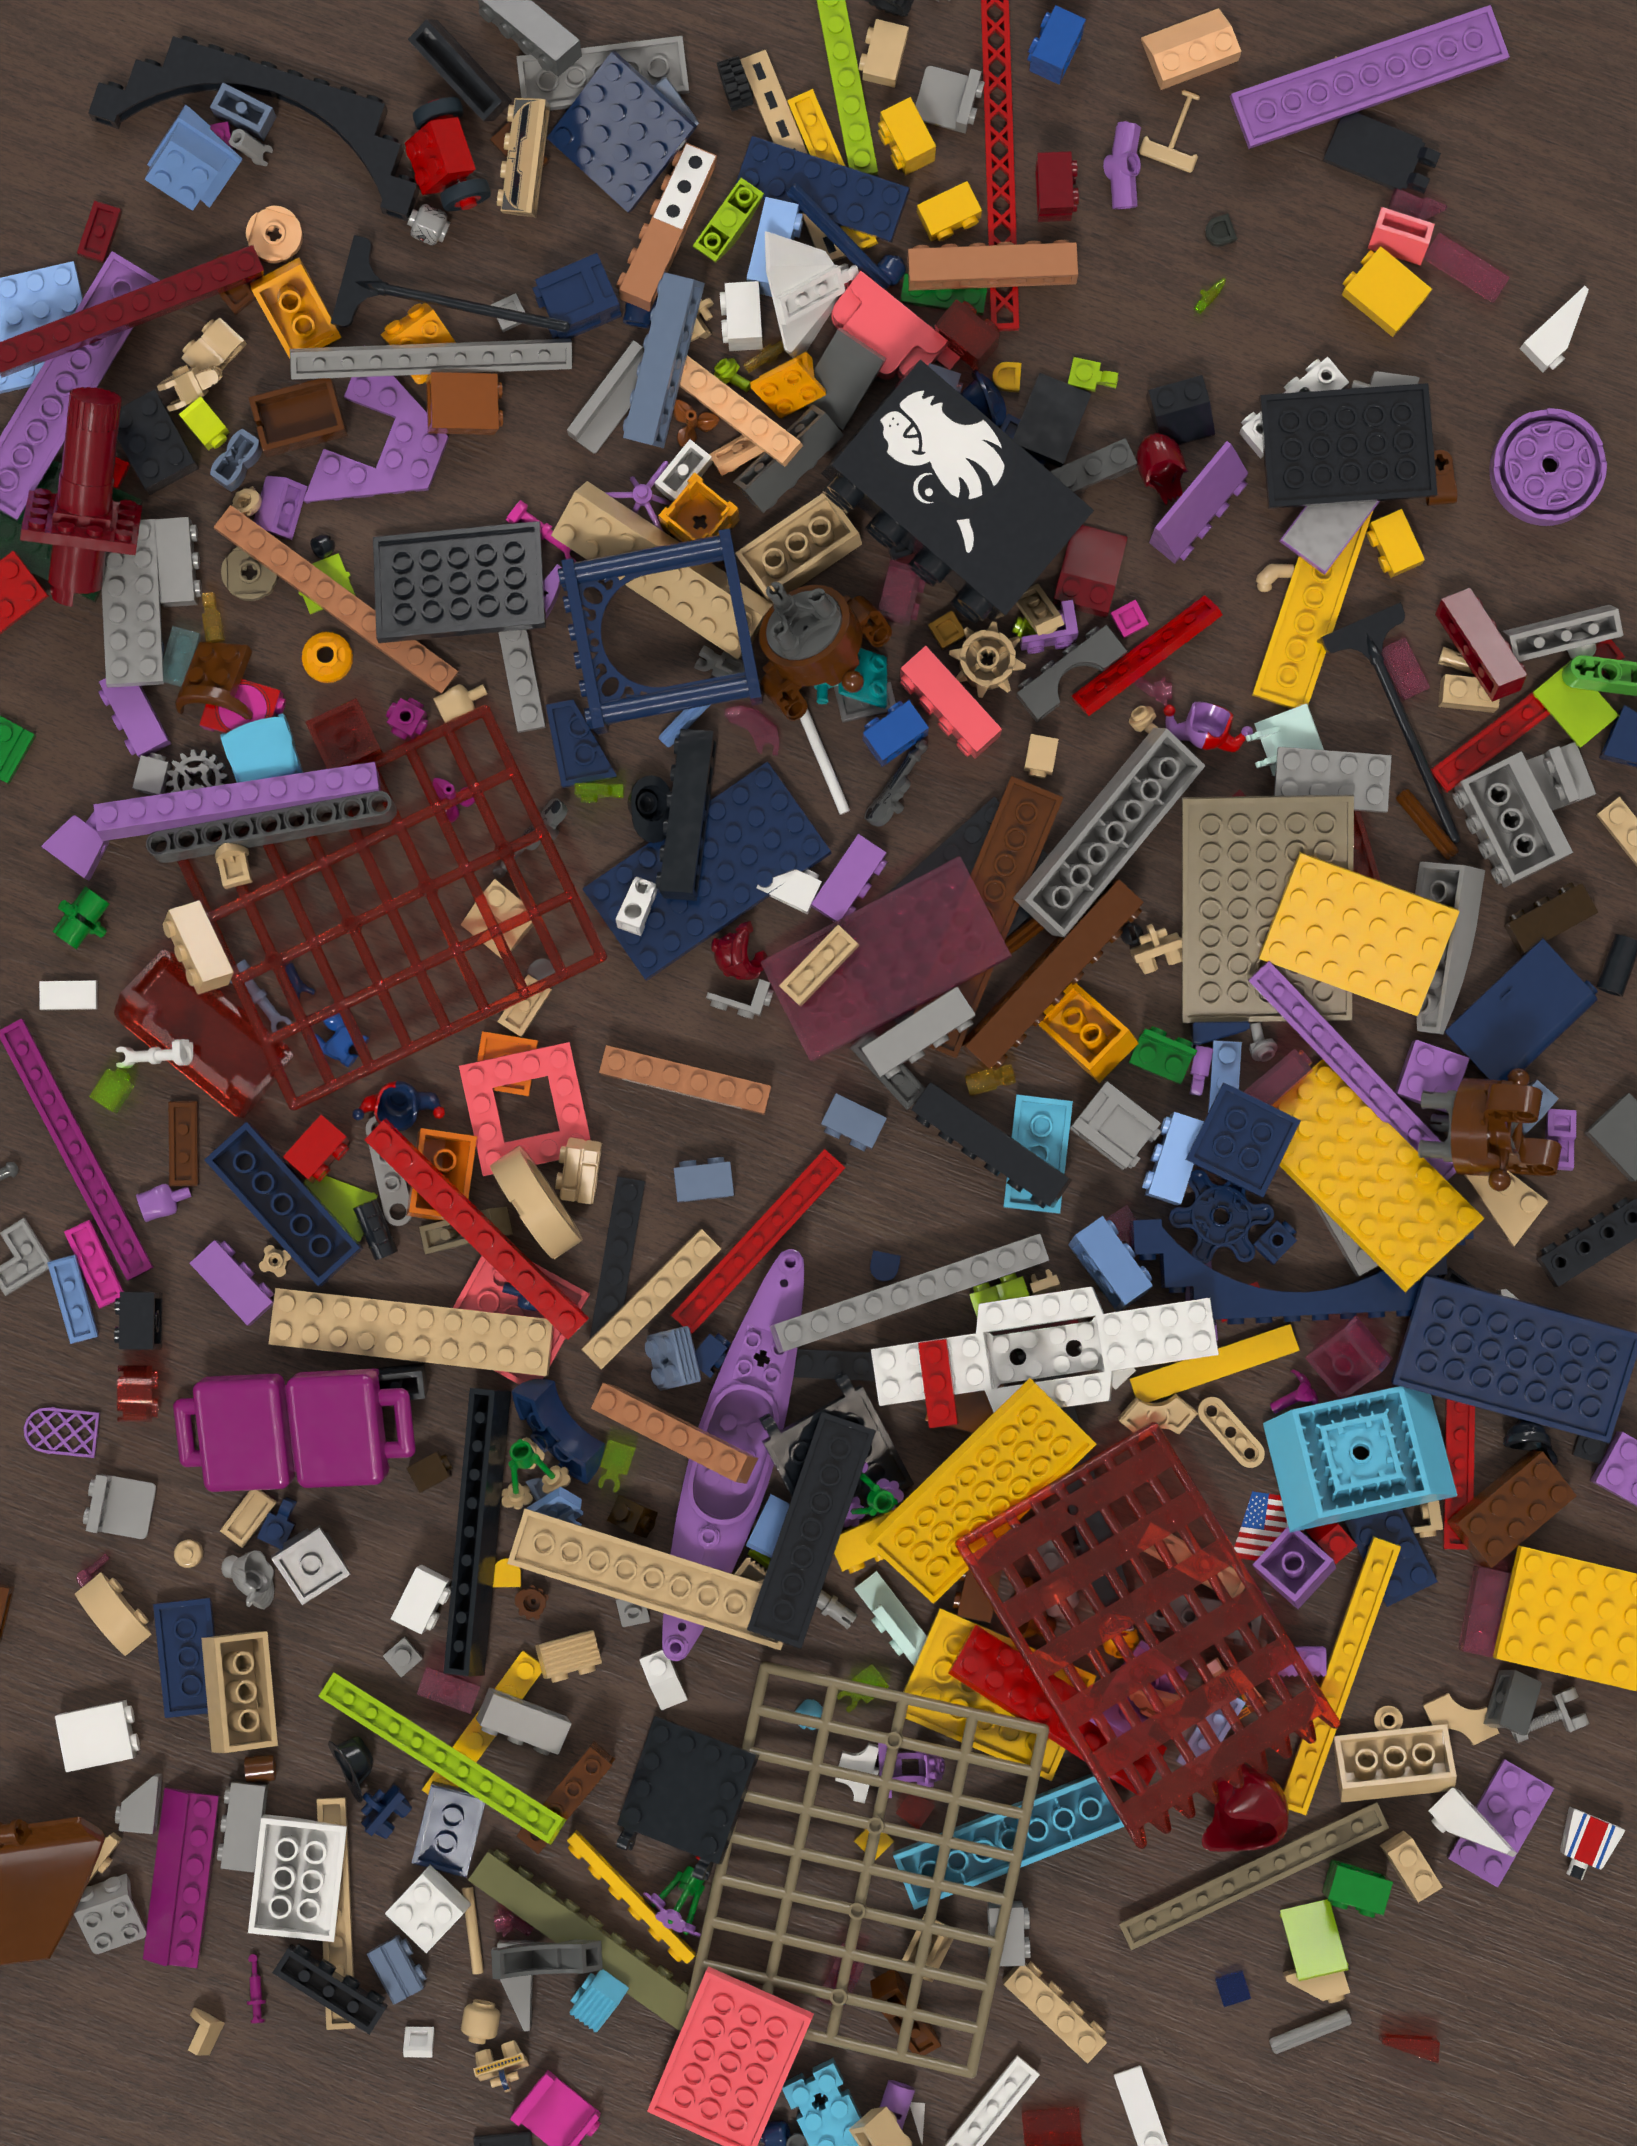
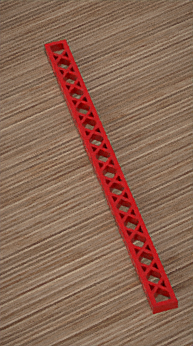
M981 0L983 81L985 82L983 94L988 246L1001 243L994 236V231L1001 224L1010 231V236L1004 242H1012L1014 245H1017L1009 0H1003V3L1000 0H990L988 4L987 0ZM994 5L1003 12V16L996 23L987 16V12ZM995 32L1004 40L1003 45L997 51L988 43V39ZM995 60L1005 67V71L998 78L989 71L990 65ZM996 87L1006 94V98L999 105L990 98V94ZM997 115H1000L1007 122V125L1000 133L990 125V122ZM998 142L1008 150V153L1001 160L991 153V149ZM999 169L1008 176V181L1001 188L992 180V177ZM1000 197L1009 204V209L1003 215L993 208V204ZM996 287L990 288L991 332L1019 331L1018 287H1012V291L1005 298L996 291ZM996 299L1000 302L997 307H996ZM1005 307L1013 314V323H997V313Z

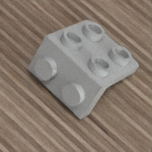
M928 66L925 69L915 105L923 122L966 134L968 124L973 125L978 109L973 107L975 98H981L985 84L984 81H980L982 71L971 69L969 76L938 67Z
M96 1475V1479H91L88 1496H92L90 1508L86 1507L83 1516V1524H87L86 1531L93 1533L104 1532L137 1539L146 1538L155 1500L156 1485L150 1482L112 1475Z
M127 1874L111 1877L104 1882L92 1886H86L74 1915L94 1954L109 1951L143 1939L146 1936V1928L131 1898V1883Z

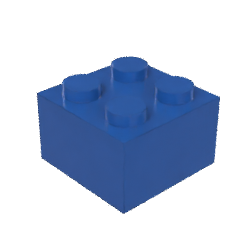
M1056 5L1052 13L1046 12L1040 26L1039 36L1041 37L1034 38L1028 51L1030 54L1027 60L1031 62L1029 71L1060 85L1082 39L1086 19Z
M909 700L904 704L902 701L895 703L887 710L889 713L882 720L876 717L864 726L863 742L881 767L928 735L929 727Z

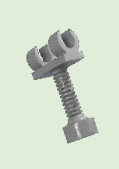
M1572 1686L1552 1694L1557 1709L1548 1712V1714L1545 1713L1543 1716L1540 1715V1717L1533 1718L1527 1735H1519L1511 1731L1517 1743L1529 1739L1528 1734L1530 1731L1541 1728L1543 1725L1551 1724V1722H1556L1559 1719H1562L1568 1732L1590 1724L1584 1713L1571 1718L1568 1715L1564 1703L1579 1697L1575 1687Z

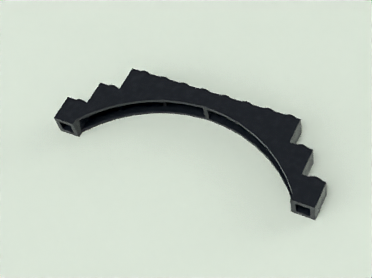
M182 36L181 38L172 37L163 67H160L161 64L152 59L146 58L144 61L136 59L126 90H123L124 87L111 81H108L107 84L99 82L88 114L92 121L116 129L120 128L121 122L156 103L185 94L219 91L222 83L241 92H250L281 100L319 119L353 149L367 168L382 198L380 208L383 214L408 222L419 194L418 185L414 183L415 180L405 175H399L398 178L395 177L404 151L402 145L398 143V139L389 135H383L382 138L379 137L388 111L386 105L382 103L383 100L376 96L367 95L365 98L356 95V91L348 87L341 86L340 89L331 87L329 82L320 78H314L312 81L303 78L304 75L295 70L288 69L287 72L278 70L277 66L270 62L261 61V64L250 61V57L236 52L234 55L224 53L223 48L213 44H208V47L199 45L197 40L188 36Z

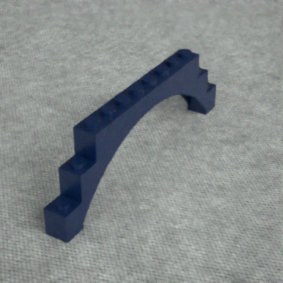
M1162 1219L1130 1221L1131 1248L1135 1255H1139V1260H1156V1254H1160L1161 1288H1169V1293H1185L1186 1287H1190V1301L1210 1298L1214 1325H1216L1217 1319H1227V1325L1244 1324V1318H1255L1256 1323H1273L1272 1317L1280 1316L1284 1317V1322L1301 1321V1315H1312V1321L1329 1320V1314H1340V1319H1357V1313L1368 1312V1318L1385 1317V1311H1396V1317L1411 1316L1420 1287V1280H1418L1407 1292H1404L1383 1269H1380L1374 1274L1351 1284L1328 1290L1281 1292L1258 1288L1235 1281L1195 1259L1162 1227ZM1473 1231L1456 1246L1466 1245L1465 1240L1474 1239ZM1444 1256L1426 1274L1438 1278L1439 1275L1447 1274V1257Z

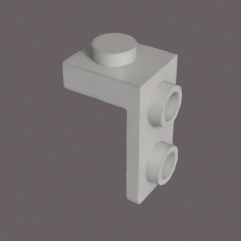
M759 979L751 1006L709 992L706 999L711 1001L710 1006L726 1011L727 1006L738 1009L737 1015L753 1019L754 1015L761 1016L764 1005L769 1007L774 990L769 989L770 982Z

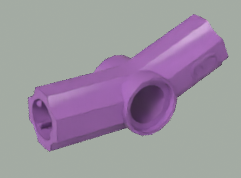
M1118 122L1112 154L1107 155L1104 159V172L1108 179L1111 180L1113 209H1130L1138 206L1135 176L1139 174L1141 169L1140 158L1137 154L1141 127L1136 123Z

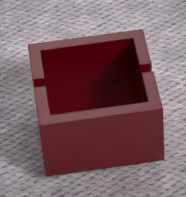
M1071 151L1037 153L1035 165L1037 221H1071L1072 213L1077 212V205H1079L1078 188H1073V185L1076 184L1077 160H1072Z

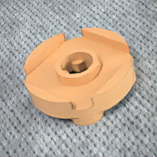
M269 206L259 213L256 212L250 218L246 228V238L249 246L254 245L256 253L262 261L286 263L299 251L303 241V232L300 222L290 210L281 206ZM275 228H278L279 234L282 235L281 238L271 241L270 236L267 235L268 231L273 232Z

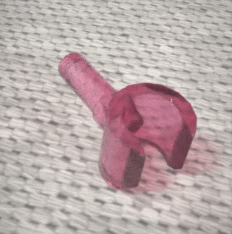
M106 1554L100 1557L92 1566L77 1574L76 1580L81 1588L93 1579L91 1574L110 1559Z

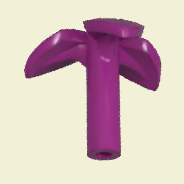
M433 778L432 788L435 796L439 800L448 801L439 811V817L443 824L452 823L459 817L460 813L457 804L469 807L479 797L480 791L477 788L463 787L457 794L450 782L441 778Z
M1295 1369L1290 1371L1296 1375L1300 1385L1297 1390L1270 1403L1271 1409L1275 1414L1299 1401H1311L1312 1405L1319 1404L1317 1394L1311 1388V1383L1304 1374Z

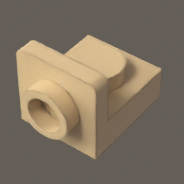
M1439 1500L1420 1504L1422 1519H1427L1428 1524L1411 1526L1413 1533H1419L1420 1538L1436 1536V1530L1443 1529Z

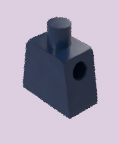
M1624 705L1618 711L1619 716L1613 723L1599 758L1637 767V712Z

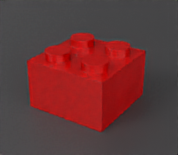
M320 1115L287 1151L283 1158L312 1184L316 1180L321 1182L331 1171L328 1166L335 1159L340 1161L350 1150L347 1146L350 1141L323 1115Z

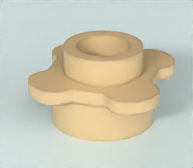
M273 1245L266 1246L264 1249V1259L259 1263L260 1270L263 1272H273L277 1277L284 1276L286 1274L285 1268L291 1256L286 1250H277ZM274 1258L278 1260L276 1264L273 1263Z

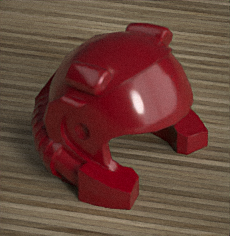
M751 921L741 923L735 929L737 933H728L721 939L714 938L712 940L711 950L714 952L715 962L725 976H732L737 980H753L758 978L764 969H767V954L764 950L756 952L753 960L749 961L748 959L749 935L753 932Z

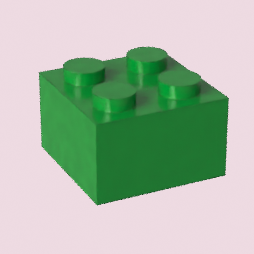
M1331 1859L1322 1893L1328 1898L1327 1901L1331 1902V1905L1347 1910L1348 1905L1355 1907L1358 1913L1375 1918L1376 1913L1384 1916L1393 1881L1384 1874Z

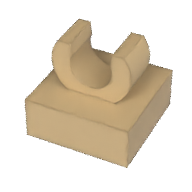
M1047 1269L1045 1270L1047 1278L1038 1281L1035 1274H1032L1030 1287L1033 1296L1062 1291L1057 1275L1053 1276L1052 1272Z

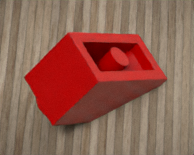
M1338 1523L1304 1529L1315 1544L1334 1560L1335 1564L1357 1546Z

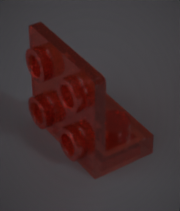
M1078 2106L1021 2111L1024 2146H1084L1081 2138Z

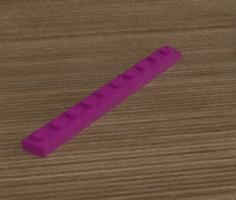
M21 1018L0 1030V1040L126 1280L130 1281L151 1270L154 1267L24 1019Z

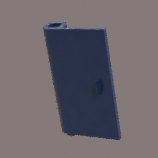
M1542 938L1444 1032L1481 1071L1480 1074L1483 1079L1507 1081L1510 1071L1515 1068L1525 1070L1598 1000L1596 997L1598 991L1589 981L1583 982Z

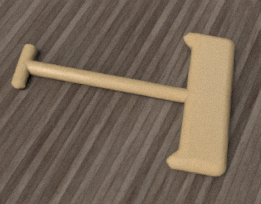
M1183 90L1182 95L1187 96L1169 146L1166 147L1150 141L1148 136H1145L1139 149V154L1191 173L1198 159L1197 154L1190 156L1173 148L1192 98L1199 100L1200 96Z

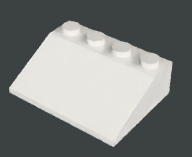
M264 1814L261 1817L248 1933L334 1942L347 1826Z

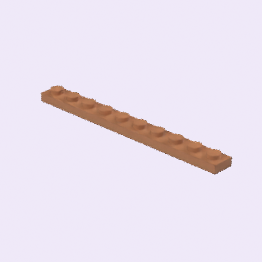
M230 505L214 526V530L440 695L444 693L458 674L455 668L416 640L378 643L376 639V612L374 609Z

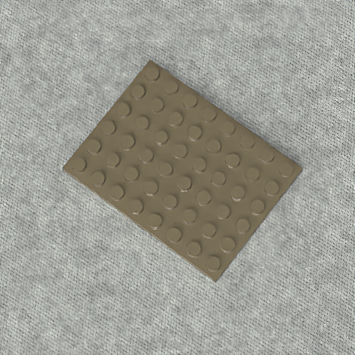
M1353 795L1182 797V1023L1286 1021L1253 987L1248 979L1266 963V961L1259 959L1258 956L1299 852L1353 871ZM1274 965L1326 1021L1352 1020V992Z

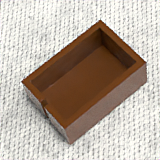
M318 378L248 397L255 423L258 426L256 428L262 450L267 458L348 436L332 378Z

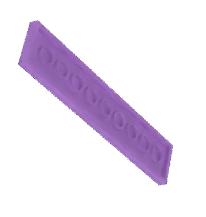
M1489 5L1232 93L1230 100L1248 149L1506 61L1510 56L1492 7Z
M111 251L75 313L160 280ZM134 327L45 361L0 436V511L18 521L26 507L29 490L34 491L37 489L64 444L70 391L81 387L98 388Z

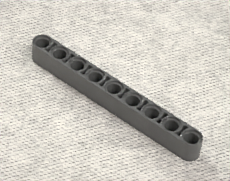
M374 791L156 831L148 836L146 848L157 861L169 863L213 855L224 843L239 844L246 848L383 824L395 818L397 807L386 792ZM382 802L388 803L384 811H376L377 805ZM360 807L359 814L354 817L348 816L352 808ZM332 812V817L329 821L321 822L322 815ZM305 817V821L301 826L293 827L294 821L297 818ZM277 822V827L274 831L266 832V828L270 823ZM250 827V831L246 836L238 837L242 828ZM222 832V837L219 841L211 842V838L215 833ZM195 837L194 843L191 846L184 847L186 839ZM167 842V847L164 851L156 852V848L160 843Z

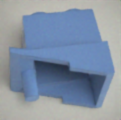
M185 105L147 164L150 168L144 180L193 211L200 200L209 208L211 207L242 161V158L210 130L211 126L190 107Z

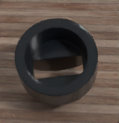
M322 534L311 539V548L318 558L323 559L334 551L335 542L330 540L331 536Z
M1127 923L1121 929L1123 932L1120 937L1125 944L1133 946L1140 942L1138 937L1143 935V930L1137 923ZM1131 926L1133 927V930L1137 938L1133 941L1131 938V934L1128 930V927Z

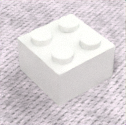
M759 281L725 283V292H720L721 315H727V320H721L723 343H729V351L763 349Z
M423 1565L416 1567L391 1620L419 1634H423L427 1630L431 1631L440 1617V1613L436 1612L439 1605H444L451 1595V1587L449 1586L451 1579Z
M429 1865L385 1914L427 1953L466 1912L471 1903L438 1871Z

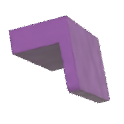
M267 476L261 492V507L255 513L253 522L269 533L292 540L308 486L286 477Z

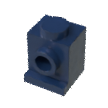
M1275 1221L1252 1245L1273 1265L1297 1241L1294 1237L1297 1232L1286 1221L1282 1224ZM1275 1235L1282 1237L1283 1241L1280 1246H1276L1272 1242Z
M719 1333L715 1337L709 1334L695 1351L699 1369L711 1378L715 1374L711 1371V1368L715 1366L718 1369L723 1364L727 1355L724 1352L731 1343Z

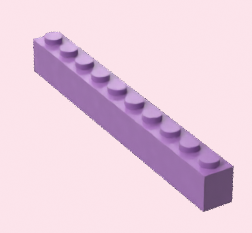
M371 762L93 805L97 833L102 841L381 791L376 764Z

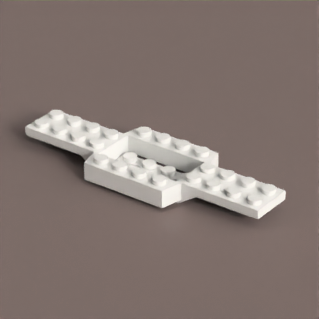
M1093 1287L979 1304L975 1334L942 1338L948 1340L955 1395L985 1391L993 1412L1023 1385L998 1388L1001 1384L1025 1381L1029 1378L1038 1379L1097 1369L1101 1370V1373L1035 1382L1060 1408L1111 1401L1113 1371L1219 1355L1210 1298L1104 1314ZM1095 1316L1089 1322L997 1336L988 1333ZM1077 1340L1082 1344V1352L1079 1356L1072 1357L1068 1355L1066 1345L1069 1341ZM920 1342L871 1349L879 1406L925 1399L918 1343ZM1020 1348L1026 1353V1360L1023 1364L1014 1365L1011 1362L1010 1354L1014 1349Z

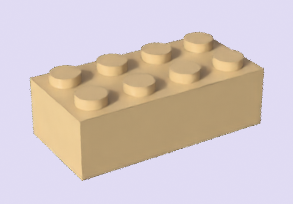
M253 1631L201 1638L212 1752L229 1753L278 1746L268 1632Z

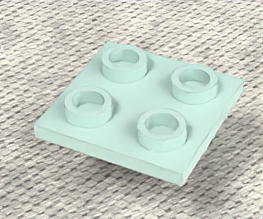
M1308 704L1254 723L1257 732L1245 736L1247 742L1261 739L1267 758L1255 762L1256 768L1270 766L1273 776H1275L1278 747L1324 750Z

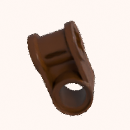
M1445 450L1434 451L1435 460L1438 458V462L1443 463L1444 466L1440 470L1435 466L1438 495L1425 498L1427 506L1457 503V486L1454 479L1452 457Z

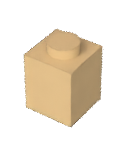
M1034 734L1030 735L1024 771H1029V776L1045 779L1046 775H1052L1059 739Z

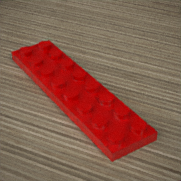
M978 1625L971 1629L948 1671V1674L1013 1716L1048 1725L1049 1739L1139 1797L1145 1793L1167 1749L1166 1746L1147 1735L1142 1747L1135 1753L1089 1721L1097 1705L1096 1701Z

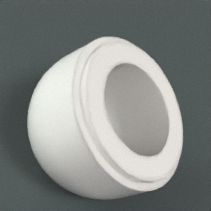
M1577 632L1572 635L1571 640L1583 639L1590 635L1585 632ZM1593 643L1567 651L1571 659L1579 655L1593 656L1596 652V644Z

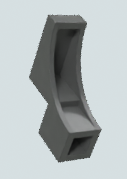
M575 1939L559 1943L528 1942L491 1950L493 1979L557 1973L584 1974L603 1970L600 1940Z

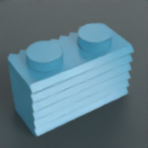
M604 1969L599 1970L596 1975L590 1973L570 2000L574 2003L570 2010V2015H574L575 2019L584 2022V2025H588L589 2029L598 2032L619 2005L629 1987Z

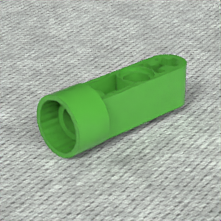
M1579 655L1562 671V679L1569 687L1637 696V662ZM1601 671L1607 672L1610 676V680L1605 679L1602 676Z

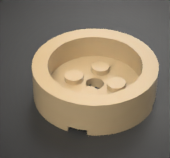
M520 1146L516 1147L490 1165L498 1184L509 1202H512L520 1214L523 1223L551 1258L556 1259L583 1241L576 1224L565 1206L523 1148Z

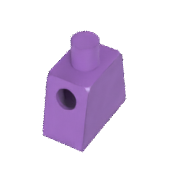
M93 812L86 822L73 815L41 847L89 881L110 840H101L97 833L95 813Z

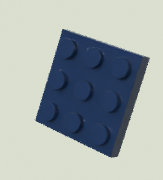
M1223 1083L1185 1160L1263 1198L1301 1120Z

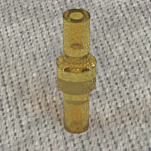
M782 339L772 346L768 344L760 349L761 353L743 363V366L750 373L766 362L770 364L778 359V355L785 351Z

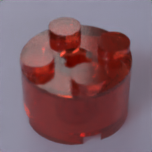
M118 1365V1372H123V1376H119V1379H117V1411H123V1416H118L117 1422H152V1417H158V1399H153V1389H158L159 1370H153V1365Z

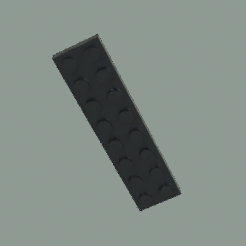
M821 1412L747 1631L802 1649L876 1430Z

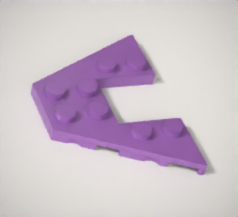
M394 376L351 377L344 398L395 418L376 468L323 449L303 501L308 504L316 501L342 500L343 498L352 497L363 498L380 494H399L407 491L429 490L449 437L446 434H428L427 412Z

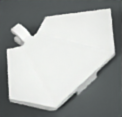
M765 231L767 278L784 349L794 358L807 352L831 314L839 296L845 292L844 284L853 280L859 271L856 265H852L850 268L848 264L835 265L824 250Z

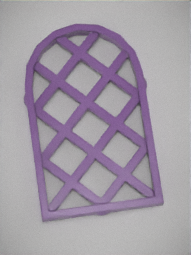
M55 1407L40 1408L32 1412L26 1419L24 1437L34 1450L46 1454L95 1458L100 1413ZM48 1410H49V1411H54V1412H53L52 1414H50L48 1417H46V1416L44 1415V1413L42 1412V1411H48ZM61 1412H68L74 1414L71 1415L68 1419H66ZM39 1413L43 1421L35 1426L31 1419L35 1414ZM56 1414L63 1421L57 1428L49 1421ZM80 1414H87L93 1416L89 1420L85 1421ZM77 1416L83 1424L74 1430L69 1422ZM96 1418L93 1431L88 1424ZM47 1423L52 1432L44 1437L38 1429ZM29 1424L33 1428L30 1432H28ZM66 1425L72 1433L64 1439L58 1430ZM84 1427L91 1433V1436L85 1441L78 1435V1432ZM34 1432L42 1439L36 1445L29 1438ZM55 1434L61 1442L53 1448L47 1439ZM73 1436L81 1443L74 1450L67 1443ZM93 1439V1447L91 1451L86 1444ZM45 1443L50 1450H44L38 1447L41 1444ZM62 1445H64L69 1452H62L56 1450L60 1448ZM82 1447H84L89 1454H81L76 1452Z

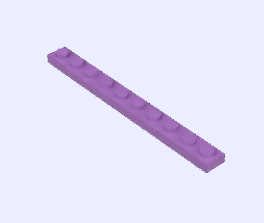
M1270 961L1266 962L1248 979L1253 987L1383 1122L1389 1123L1417 1152L1420 1140L1441 1142ZM1424 1158L1446 1180H1449L1456 1173L1453 1162H1444L1443 1159Z

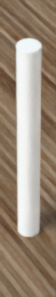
M807 708L806 713L800 718L839 814H845L850 811Z

